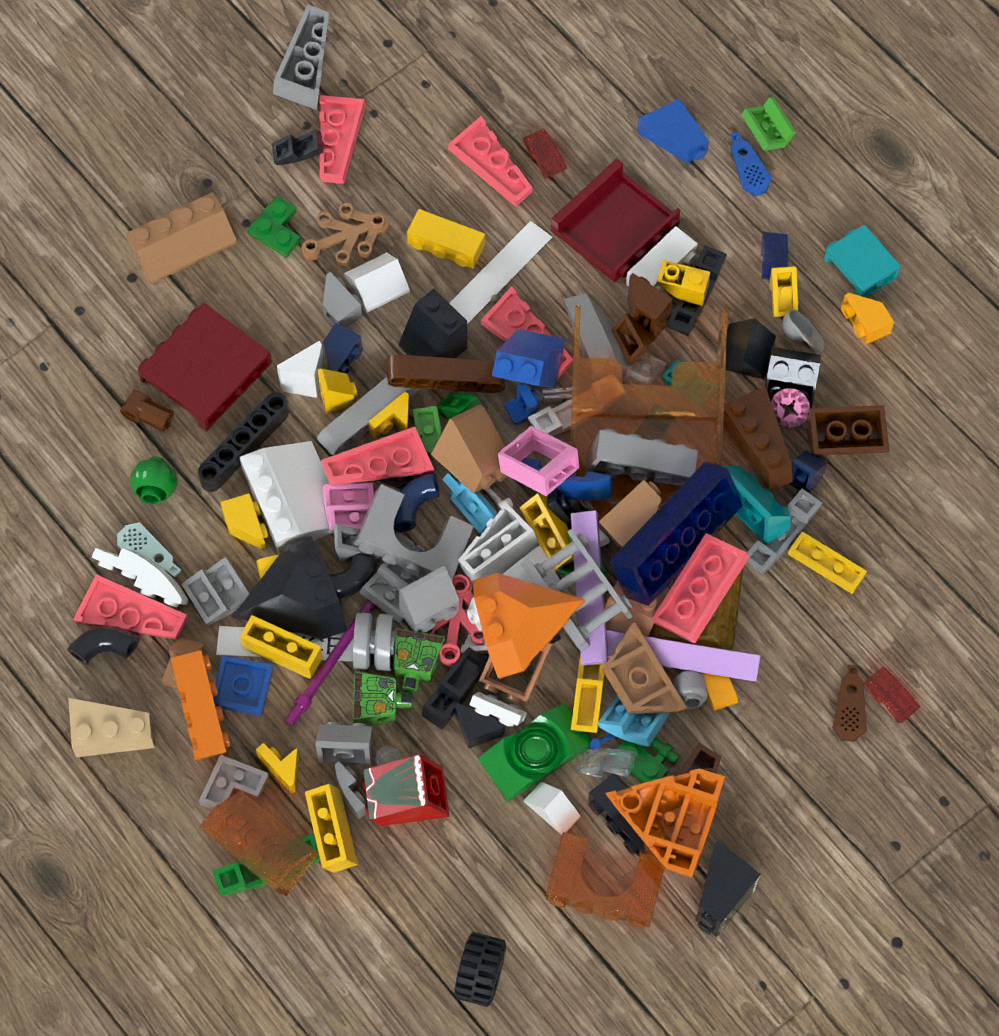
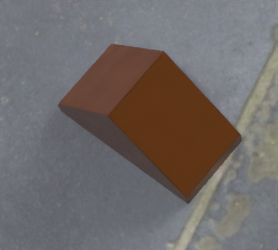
M625 313L611 329L623 354L631 365L634 364L655 338L651 332L628 313Z

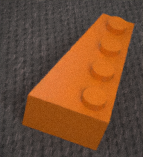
M200 650L172 657L171 663L187 721L189 737L194 749L195 760L199 761L226 754V748L231 745L227 731L222 732L220 722L224 721L221 706H215L213 697L218 696L215 681H209L207 671L212 670L208 655L203 656Z

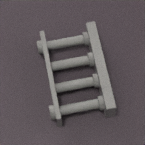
M570 529L567 531L573 539L570 544L541 564L537 563L534 565L530 559H527L520 565L533 584L559 592L564 591L592 570L596 572L602 582L579 597L586 601L574 613L607 590L616 603L583 626L581 624L576 626L572 621V618L575 617L574 613L568 618L569 621L563 627L578 649L583 652L590 647L586 641L590 637L588 634L621 611L630 619L633 616L628 609L632 605L624 594L619 597L585 549L589 544L581 533L576 535ZM580 549L587 562L556 584L551 583L548 585L544 580V577L547 575L546 572Z

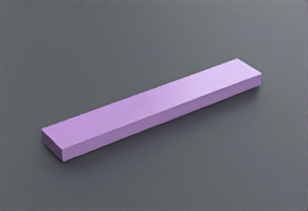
M597 511L571 513L573 532L576 535L579 533L583 535L589 544L585 549L602 571ZM580 549L574 553V567L576 570L587 562ZM594 570L576 582L577 597H581L602 582ZM604 594L578 611L579 625L583 626L605 610ZM605 622L588 634L590 637L586 641L590 647L583 652L580 651L582 665L602 664L608 661Z
M606 630L608 657L611 656L625 635L624 632ZM644 636L661 666L757 681L761 655Z

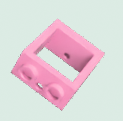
M530 426L498 453L501 473L545 496L579 469L578 450L533 426ZM534 450L552 459L540 471L521 462Z

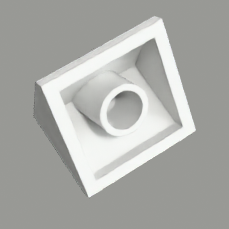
M388 253L382 254L344 273L367 313L410 292L398 259Z
M320 341L277 365L280 388L283 392L317 398L319 392L317 370L325 368Z

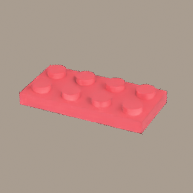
M706 533L651 620L655 624L696 643L750 556L745 551Z

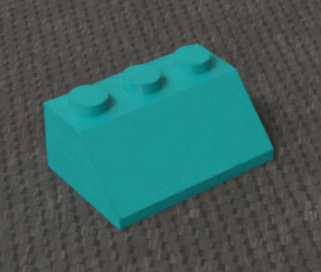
M722 466L719 468L718 496L766 546L790 530V512L785 506H780L775 501L772 493L758 483L754 474L748 473L742 466Z

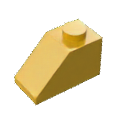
M327 369L317 370L320 394L325 412L330 413L350 408L354 404V397L358 396L355 382L350 383L346 373Z

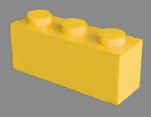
M418 209L407 231V244L416 250L428 251L438 258L454 261L461 267L474 269L485 247V233Z
M251 615L240 635L243 649L309 679H312L323 658L321 646Z
M327 784L306 791V800L322 868L335 873L358 865L341 790L331 784Z

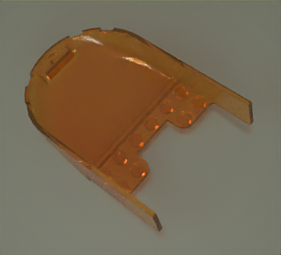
M575 305L570 446L578 450L579 469L572 475L585 476L589 446L599 431L604 429H613L618 434L640 435L642 439L647 440L660 439L664 440L666 444L675 446L684 444L690 446L691 449L698 450L695 478L689 486L655 483L654 478L651 477L645 480L647 483L653 482L661 491L659 496L662 498L647 535H658L673 531L690 522L705 508L719 482V468L722 466L727 311L722 310L719 313L718 358L715 362L684 361L676 364L672 372V386L622 384V367L618 361L608 358H582L579 356L581 305ZM594 471L595 473L604 474V475H606V473H607V472ZM626 474L617 475V478H611L613 490L611 498L582 501L590 511H597L598 519L601 520L642 481L632 480Z

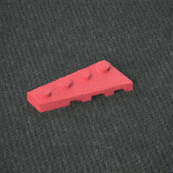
M319 95L323 153L320 154V179L322 182L344 184L366 103L364 99Z
M96 574L73 621L94 626H118L134 633L178 640L188 615Z

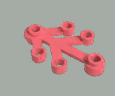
M461 574L453 576L452 579L454 588L458 586L464 587L463 590H456L460 600L458 613L449 620L445 621L443 619L435 623L436 625L431 629L432 632L430 633L435 635V631L449 622L447 642L439 651L440 661L446 666H453L460 658V649L457 646L460 623L471 634L473 644L480 646L485 641L483 632L479 631L476 625L470 622L467 613L462 609L463 600L470 605L474 595L471 593L473 589L472 582L468 577ZM477 634L483 635V638L476 639L474 636ZM449 654L454 656L453 659H446L445 657Z

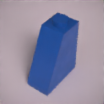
M680 99L639 118L638 133L684 162L689 163L693 160H699L706 155L709 140Z

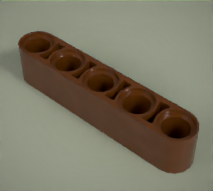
M392 355L386 359L387 381L392 387L498 393L505 389V379L492 376L495 361L412 355Z

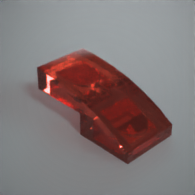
M541 129L523 138L532 160H536L544 179L567 169L560 152L545 129Z
M881 667L863 682L877 702L885 705L897 723H903L921 707L909 691L885 667Z

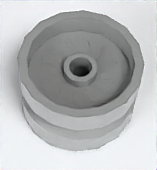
M357 613L353 644L354 669L367 670L371 664L372 654H374L376 669L391 671L392 657L395 651L394 615L380 614L377 618L375 630L373 629L371 613Z

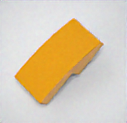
M700 672L705 678L708 692L707 699L714 711L738 703L736 692L729 677Z

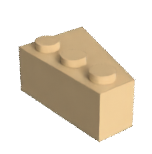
M68 698L71 744L76 757L155 748L153 723L149 713Z

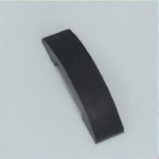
M704 245L695 264V268L710 272L709 286L703 306L680 300L666 324L667 328L686 336L690 335L715 286L727 257L726 253Z

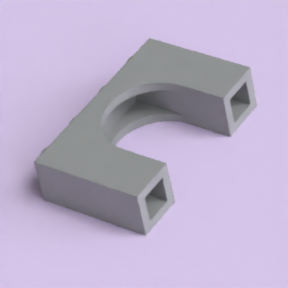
M381 484L374 494L354 545L359 546V550L366 554L374 553L381 556L382 560L388 564H399L405 567V570L413 575L421 574L426 576L445 566L452 581L459 564L458 560L464 552L474 526L450 516L445 521L433 549L426 552L411 551L397 540L393 527L395 516L405 494Z

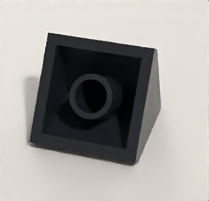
M755 318L730 323L717 368L764 380L776 335Z

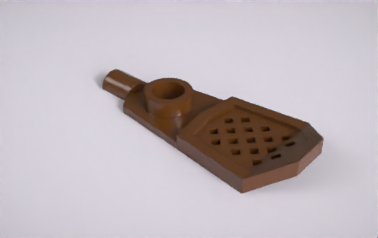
M848 665L847 676L841 680L832 728L842 741L855 742L867 730L863 680L858 677V665ZM853 687L856 690V693H849L847 691V688Z

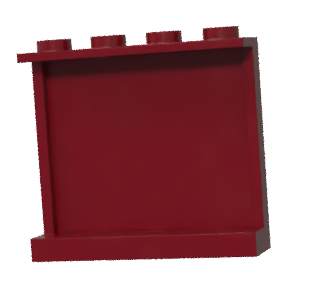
M617 158L551 218V231L614 283L620 277L624 278L627 276V272L631 270L636 262H639L669 231L680 224V209L677 208L672 212L623 172L624 164Z
M203 302L199 308H194L190 312L188 319L182 325L180 324L175 327L172 335L157 346L155 353L149 359L146 358L141 362L138 374L142 383L147 380L197 418L199 426L207 432L272 364L270 351Z

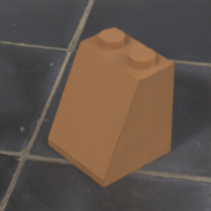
M479 404L450 418L431 455L473 494L481 489L486 490L497 481L502 482L507 477V475L500 472L498 453L506 446L485 408Z
M643 480L598 522L602 532L631 563L640 552L662 499L659 496L661 491L651 481L647 483Z

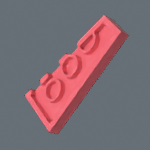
M482 116L448 144L450 152L515 207L532 193V186L517 165H514L508 152L505 148L501 147L497 137L486 126Z
M512 286L481 319V325L504 342L517 329L551 336L545 329L542 321L535 317L530 311L531 308L525 301L523 302ZM563 349L557 380L573 363V358L565 349Z
M416 427L321 460L330 485L434 473L433 465Z

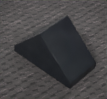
M456 704L455 716L468 749L503 737L505 724L489 716L481 715L464 705Z

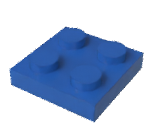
M222 655L215 682L218 696L213 697L215 706H221V709L262 716L274 669L273 664Z

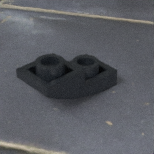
M557 488L548 494L547 507L559 519L571 527V513L591 511L587 507L584 508L580 501L571 505L569 498L565 494L562 495Z

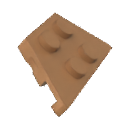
M636 623L631 624L602 668L629 714L681 713L687 709L685 703Z

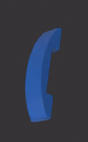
M524 458L521 461L538 471L542 469L540 460ZM587 471L584 477L570 475L556 487L562 495L565 494L571 500L609 499L613 495L611 476Z

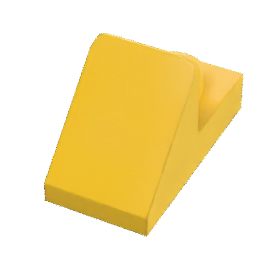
M797 267L771 268L769 289L772 291L773 316H784L791 309L798 311Z
M406 391L368 421L369 432L375 438L381 434H387L394 424L401 431L408 429L409 394Z
M264 743L256 749L258 759L291 794L295 793L299 762L298 749L296 748L280 761L282 756L274 747L269 749Z

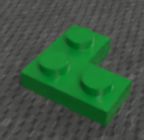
M276 196L250 225L248 234L287 258L301 242L299 235L285 227L295 215L296 207L281 197Z

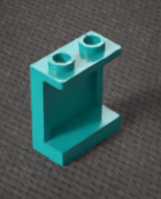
M865 225L858 229H851L840 241L835 240L831 242L826 248L824 261L827 264L832 261L856 288L854 294L865 298L898 278L901 265Z

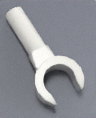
M490 487L485 490L496 503L498 512L501 510L500 506L504 501L511 508L513 507L510 498L501 500Z

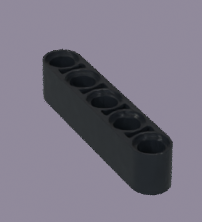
M272 392L267 395L199 466L198 476L201 487L205 491L214 492L220 489L241 467L240 457L256 451L286 420L289 415L287 398L283 393ZM275 405L282 406L280 409H272ZM259 422L266 423L264 426L261 427L255 426ZM243 439L249 440L246 444L238 443ZM224 457H232L230 461H222ZM209 474H214V475H216V476H215L214 478H212V479H206V478H205V477H206L207 475H209Z

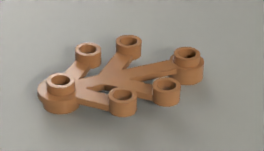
M350 203L341 204L339 215L342 219L347 220L351 218L362 223L354 226L333 219L330 213L322 211L317 215L318 226L321 228L328 227L340 232L318 241L314 239L306 240L301 247L302 255L306 260L314 261L321 256V250L345 241L342 250L336 252L335 260L337 265L347 266L350 263V255L359 236L368 232L365 241L358 244L359 256L368 258L372 255V247L377 236L384 234L389 229V217L383 212H373L368 215L354 210ZM345 209L350 210L349 213H343L342 211ZM322 218H327V219H328V220L325 221V222L320 221V219H322ZM375 221H382L380 224L374 223ZM309 246H314L315 248H314V249H308L307 247H309ZM364 247L369 249L366 252L361 251ZM341 256L347 257L345 260L338 259Z

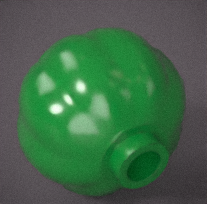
M154 456L150 460L139 462L134 467L129 483L133 492L143 502L158 504L160 501L167 500L173 494L177 487L178 477L175 470L163 458Z

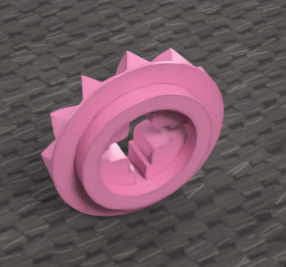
M792 388L783 389L777 392L771 400L779 425L787 428L800 426L807 419L810 405L807 397L801 391ZM795 400L793 409L796 413L790 412L785 417L786 408L783 405H789Z

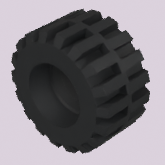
M477 932L471 933L467 939L454 988L456 999L485 1007L492 1003L506 953L505 940Z

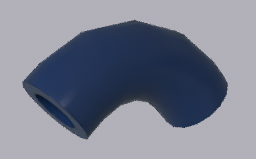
M435 473L415 478L399 491L405 495L394 519L393 527L395 531L405 532L416 527V512L419 506L429 499L440 496L439 483Z

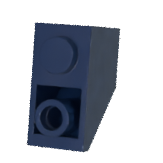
M335 323L323 341L328 369L348 374L350 364L354 359L357 360L363 351L361 336Z

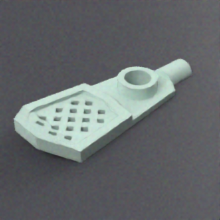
M140 522L126 525L117 534V546L119 549H131L155 562L156 557L161 556L164 560L160 563L155 562L157 565L174 577L180 574L181 569L173 563V556Z

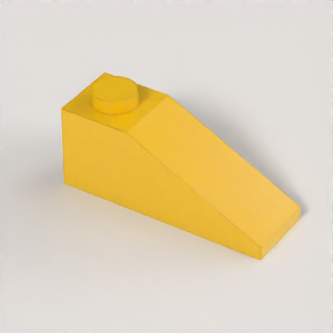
M537 493L519 508L528 525L534 530L537 541L546 557L550 558L571 543L569 540L570 535L567 532V524L547 507L548 495L545 496ZM574 553L553 567L554 571H557L572 560Z

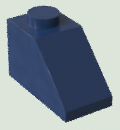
M807 450L804 451L792 462V482L789 484L799 491L804 489L810 494L824 475L827 463L824 462L821 456H813V453L811 454Z

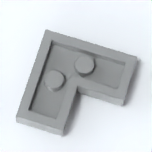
M220 755L199 799V804L224 814L234 791L259 800L269 778V773Z

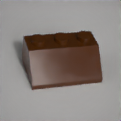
M884 405L809 408L806 426L808 444L813 456L889 453Z

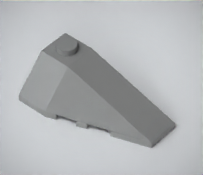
M587 293L563 299L592 383L611 373L616 378L640 372L637 360L633 365L628 363L611 331L614 326Z

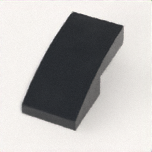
M314 129L298 138L290 134L272 143L274 164L295 163L323 153L321 132Z

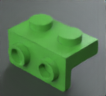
M774 97L768 98L763 106L745 108L741 114L764 151L785 148L796 133Z

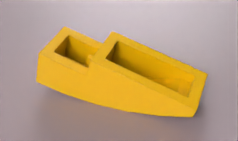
M581 655L571 730L597 733L604 681L602 668L606 663L582 665Z

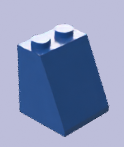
M517 329L498 349L492 376L536 386L556 387L565 339Z

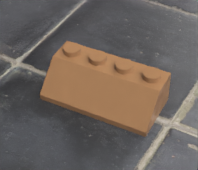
M213 192L126 233L129 247L150 284L237 243L226 214Z

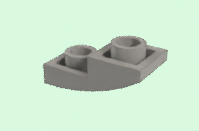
M338 761L335 764L339 789L348 808L359 820L366 814L364 805L366 801L358 791L353 793L357 789V775L348 765L344 767Z

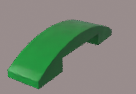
M312 833L288 842L289 846L238 864L237 861L213 870L212 872L221 897L275 882L320 861L314 834Z

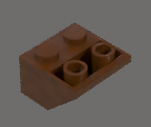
M632 273L629 279L627 298L629 312L634 319L655 336L652 341L653 343L666 327L671 316L673 299L666 291L658 290L652 286L646 278L638 277Z

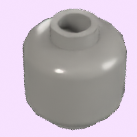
M684 670L673 679L672 684L687 709L699 708L707 700L706 682L703 674L700 672Z

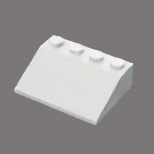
M312 441L262 448L240 457L242 471L254 499L258 503L261 515L278 554L289 543L310 536L313 540H317L334 533V531H330L322 495V486L330 483Z

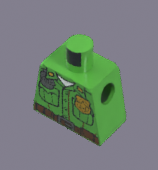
M396 629L394 669L396 677L404 678L402 690L416 693L419 681L427 683L432 681L440 661L439 651L445 644V637Z
M355 672L354 723H364L368 726L392 723L396 721V708H412V693L397 692L396 679Z

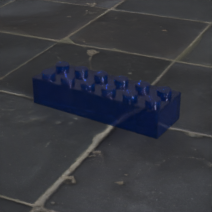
M705 461L609 560L627 599L649 606L683 570L704 535L707 533L714 537L742 508V502L728 468Z

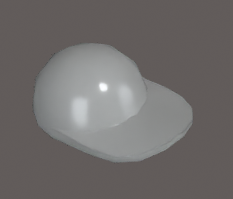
M789 310L783 318L782 328L785 335L795 342H807L816 352L822 353L825 343L818 330L805 315L797 310Z

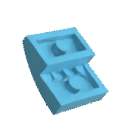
M616 695L598 722V725L616 737L649 747L670 713L629 714L618 695Z

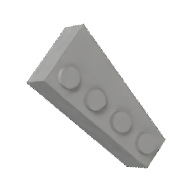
M307 4L275 76L274 95L317 110L329 12Z
M604 429L599 431L589 446L585 475L587 471L607 472L606 475L611 476V478H617V475L626 474L636 481L647 480L651 477L654 478L655 483L689 486L695 478L698 450L691 449L690 446L684 444L675 446L666 444L664 440L660 439L647 440L642 439L640 435L618 434L613 429Z

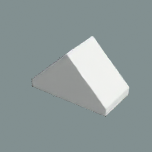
M540 782L524 799V803L562 836L581 817L562 790L544 782Z

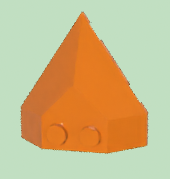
M500 573L473 580L474 600L486 647L497 677L500 679L524 672L533 658L548 645L569 621L568 618L586 600Z
M699 768L691 770L686 774L674 777L672 775L634 785L629 789L607 792L605 795L666 870L692 878L709 834L725 776Z

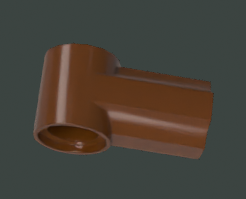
M132 390L120 410V413L126 419L134 423L144 422L163 432L169 428L174 416L172 410L151 401L146 394L138 390Z

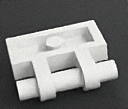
M477 692L473 695L469 704L475 707L477 713L484 716L492 714L499 717V722L511 727L514 724L518 726L521 722H524L527 716V712L520 710L519 706L513 703L508 705L497 700L498 697L491 694L487 696Z

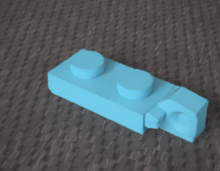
M448 472L442 480L451 489L450 499L475 529L482 534L487 528L486 524L488 521L494 519L498 513L479 491L473 494L453 474Z

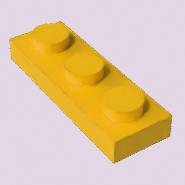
M803 531L788 551L789 556L851 594L855 592L867 573L860 566Z

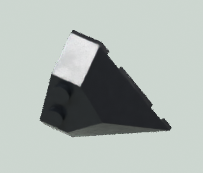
M311 536L285 546L232 618L249 621L251 615L288 632L313 636V638L321 640L346 631L339 599L322 554Z

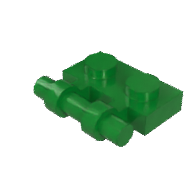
M655 737L650 744L653 749L659 752L655 758L644 750L646 746L625 740L611 756V760L640 783L664 778L669 769L662 763L667 759L675 764L680 756L673 751L674 748L668 743L664 744Z

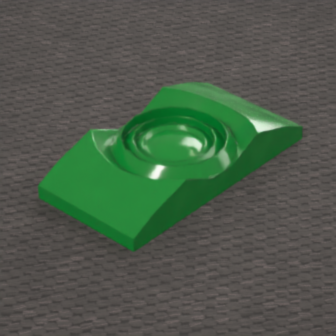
M565 703L539 715L526 727L503 738L478 758L479 763L507 802L590 749V742L592 740L586 732L571 730L573 714Z

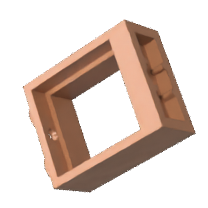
M549 642L542 650V654L525 692L492 678L494 666L490 657L479 681L485 683L483 688L498 694V691L501 690L508 693L507 699L521 704L522 701L529 702L554 644Z

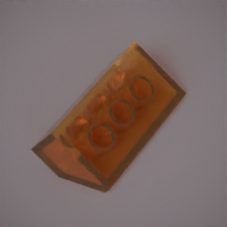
M239 791L216 805L199 826V829L272 889L284 896L288 895L319 854L243 791Z

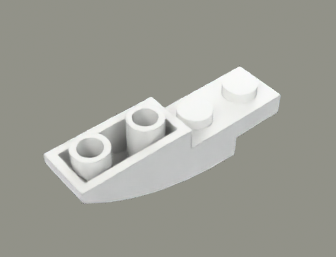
M95 548L92 558L99 560L98 565L109 570H113V567L122 570V575L136 579L134 586L141 588V594L151 598H155L156 595L164 598V603L173 607H178L179 604H188L189 599L177 582L163 568L144 555L128 548H122L119 555L104 549Z

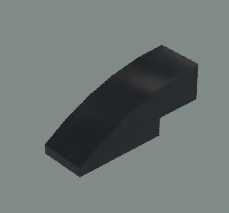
M468 647L439 682L438 689L423 706L422 717L443 730L455 715L456 704H463L480 679L488 659Z

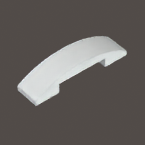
M611 373L592 383L591 389L579 394L577 397L553 409L549 406L528 417V420L533 427L554 436L596 416L624 396L626 391L614 374Z

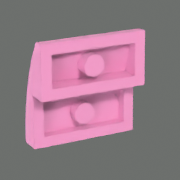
M373 483L324 484L322 486L324 508L330 531H334V525L336 524L356 529L361 528L374 497Z

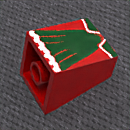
M418 754L364 769L363 789L367 795L365 809L370 821L380 826L450 817L443 766Z

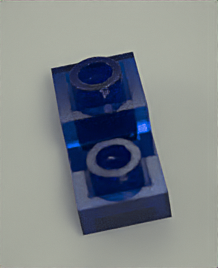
M763 232L761 279L770 280L771 268L788 267L787 234Z

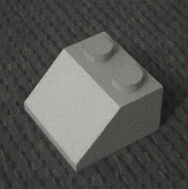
M445 566L399 590V611L414 632H428L434 628L435 623L443 619L445 621L449 620L459 611L460 600Z
M327 722L326 725L319 724L316 739L318 762L336 764L339 761L341 764L371 765L372 727H368L364 723H354L352 726L341 725L338 722Z

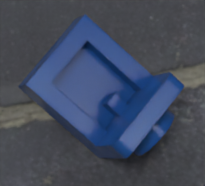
M526 383L517 386V398L504 404V408L514 425L528 420V417L537 413L539 398L535 390H530Z

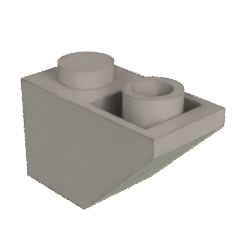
M329 272L326 274L323 298L324 317L332 326L337 323L347 328L362 317V302L356 294H351L347 290L346 284L340 277L336 278Z

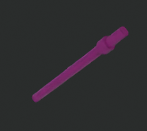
M367 600L359 613H371L376 605ZM356 617L303 694H299L293 702L294 707L284 720L288 725L293 726L302 712L308 710L312 704L311 699L354 638Z

